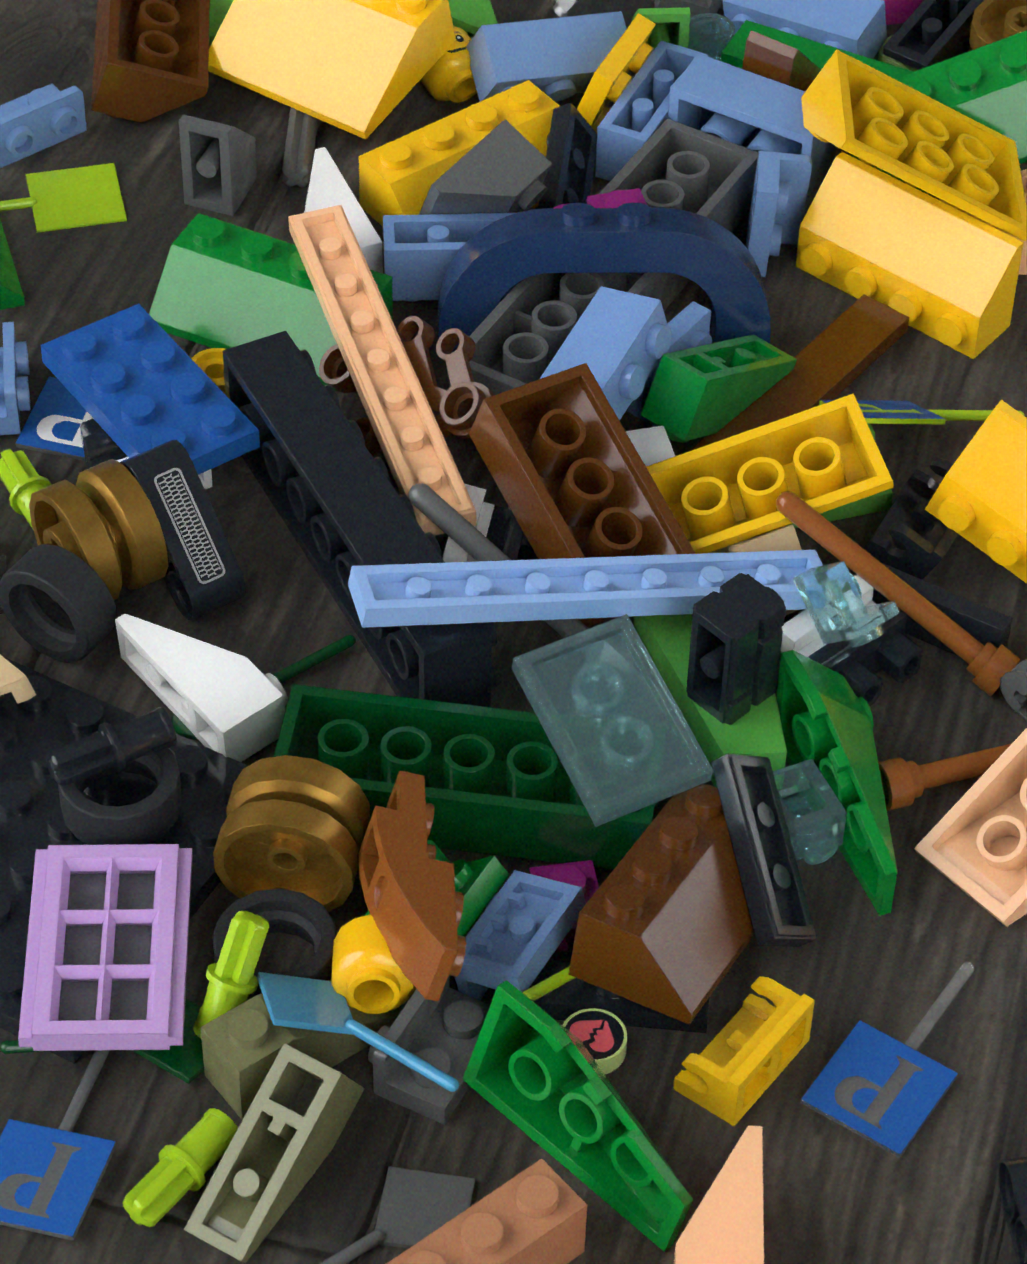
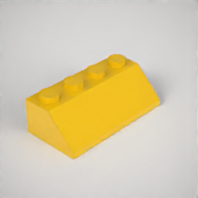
M527 80L360 155V206L382 227L383 215H419L431 185L505 119L546 157L547 136L550 133L553 109L560 107V105L531 81ZM539 201L532 207L533 209L538 207Z
M841 152L835 157L800 224L796 267L857 299L862 295H866L908 316V325L975 359L1010 326L1024 242Z
M854 394L646 466L696 554L710 553L792 524L776 508V499L783 492L790 491L795 493L821 514L894 488L891 475Z
M1001 400L947 472L925 510L1026 584L1027 417Z

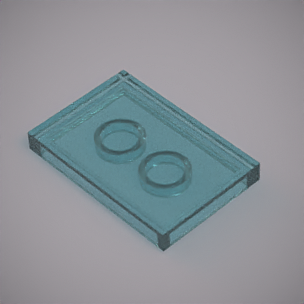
M627 614L513 658L512 670L595 827L711 781L713 769Z

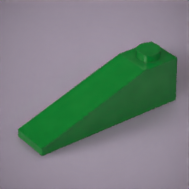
M794 650L782 652L776 700L787 750L786 761L878 915L891 913L897 868L873 736L874 722L871 709L863 697L857 698L843 675Z
M506 980L499 984L462 1080L665 1252L675 1242L693 1202L692 1197L582 1041L509 981Z

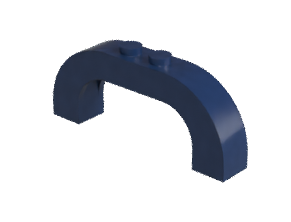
M570 203L562 208L528 210L499 219L481 229L460 248L446 270L438 299V339L443 332L451 328H458L470 336L495 309L511 287L534 275L544 273H673L691 279L702 287L710 297V329L713 343L754 334L770 344L771 319L760 270L745 245L728 229L702 215L678 209L650 208L642 203H625L618 208H594L585 203ZM459 343L453 348L452 353L458 348Z

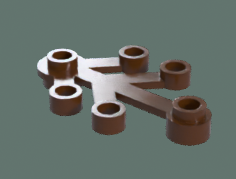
M418 316L405 318L398 325L397 332L431 410L440 413L435 419L443 437L446 438L454 434L462 439L471 438L469 433L483 399L494 395L485 385L474 382L469 363L475 353L474 340L458 328L448 329L439 337L436 343V353L446 362L451 385L448 390H445L437 385L428 350L435 337L433 327ZM418 331V334L412 340L413 335ZM459 343L458 348L452 353L453 348ZM335 344L326 351L319 365L320 377L325 383L341 393L357 392L339 347ZM362 417L357 419L355 422L359 425L363 437L370 432L365 440V446L373 456L381 450L369 418Z

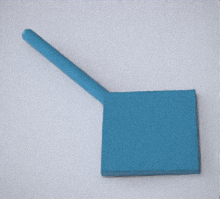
M258 972L257 980L273 1025L354 1035L448 1091L455 1092L458 1090L459 1081L353 1020L345 997L333 989L331 981Z

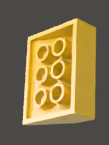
M234 0L209 48L208 71L366 140L441 58L453 42L456 41L449 1Z
M836 49L801 97L804 127L818 140L832 143L838 148L856 156L862 162L874 165L900 178L906 184L919 188L945 201L950 206L963 210L1025 242L1027 240V205L1016 141Z

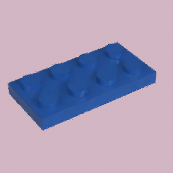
M140 304L119 311L41 345L42 362L129 458L168 441L177 440L188 452L199 475L260 447L259 429Z

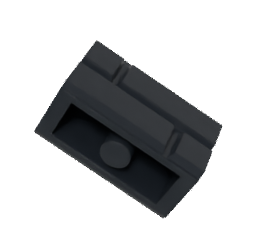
M739 573L720 586V593L713 591L693 605L686 687L687 697L722 724H733L750 711L751 705L758 706L776 693L783 635L781 627L784 625L786 606L784 600L775 590L765 587L749 574Z

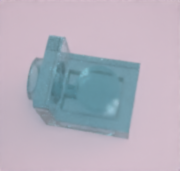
M844 561L813 567L793 578L823 644L848 640L851 647H857L868 643L885 632L882 623L900 613L895 601L865 606L862 601L860 585L855 577L849 573Z

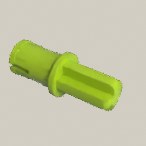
M6 449L1 452L0 479L10 493L9 501L11 507L16 513L24 515L32 527L29 508L31 495L52 484L48 478L39 476L24 451L13 452L11 449Z
M238 911L235 917L231 919L218 962L209 965L206 971L209 984L203 1005L193 1027L194 1033L201 1039L202 1026L246 1002L249 994L257 990L258 980L253 974L269 929V923L264 917L249 911Z
M210 1108L204 1113V1117L175 1146L166 1145L159 1152V1163L124 1197L123 1207L130 1214V1218L139 1226L143 1224L147 1227H153L189 1190L198 1191L205 1184L204 1174L225 1154L238 1129L234 1121L224 1112Z

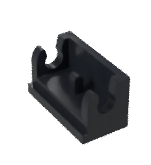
M935 458L930 468L935 474L944 478L953 464L947 460ZM916 469L901 489L864 549L881 563L923 580L944 558L958 533L946 527L939 519L925 510L940 484L935 482L931 476Z

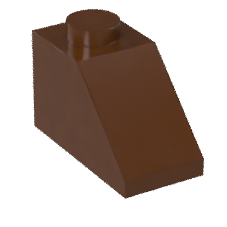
M750 31L746 41L742 69L806 91L821 69L798 49L755 31Z

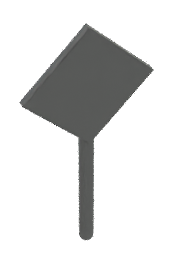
M389 1166L375 1230L319 1264H347L377 1245L409 1249L471 1206L475 1178Z

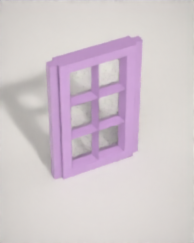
M179 844L48 845V849H36L18 1034L19 1047H33V1051L170 1050V1046L183 1045L193 862L192 848H179Z

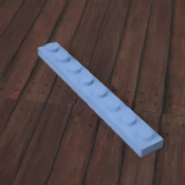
M816 550L363 565L351 567L348 587L362 628L693 614V605L713 591L720 593V586L739 573L749 574L765 587L775 590L784 600L786 610L829 608L835 592Z

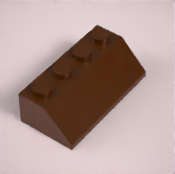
M97 0L91 110L104 113L113 118H124L142 123L204 97L208 90L210 0Z
M587 363L483 399L469 435L538 559L696 554ZM613 617L583 618L579 620L587 627H590Z
M686 779L582 908L578 916L569 975L690 1025L755 935L718 788Z

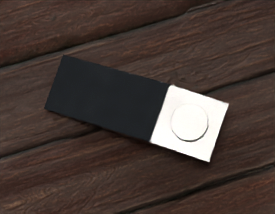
M923 0L884 45L883 55L920 70L968 52L974 11L984 0Z

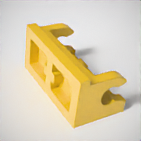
M759 976L751 985V988L759 995L770 999L775 1006L771 1005L766 999L750 993L743 1001L742 1008L700 1055L690 1053L682 1062L686 1070H681L674 1078L673 1090L733 1127L810 1039L815 1000L804 993L800 996L768 977Z

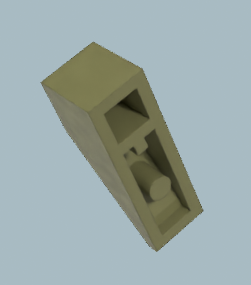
M263 994L252 997L201 1027L205 1077L242 1120L284 1043L331 1068L370 1045L354 1035L273 1025ZM348 1005L353 1020L376 1033L384 1025L391 1027L401 1012V1007L381 1014H367Z
M284 1043L184 1230L237 1260L246 1263L332 1151L365 1088L341 1072Z

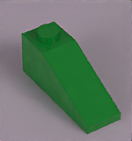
M754 334L663 354L641 416L658 426H664L668 438L677 442L686 443L693 439L716 434L794 369L797 359Z

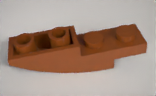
M399 771L386 808L375 806L358 852L360 882L369 913L383 935L392 958L425 999L439 1002L448 976L457 977L464 963L466 938L457 935V928L463 912L464 895L455 891L454 864L435 860L436 846L427 844L433 824L434 805L426 803L425 776Z

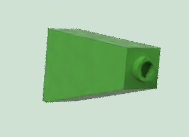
M693 614L633 616V647L643 660L644 666L713 785L717 788L711 761L726 754L768 757L778 793H782L787 750L775 693L758 706L751 705L750 711L733 724H722L687 697L686 687Z

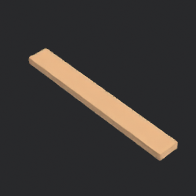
M342 205L288 216L290 234L400 494H405L409 498L411 487L418 483H424L473 526H477L476 509ZM412 504L416 521L424 533L431 532L434 536L445 533Z

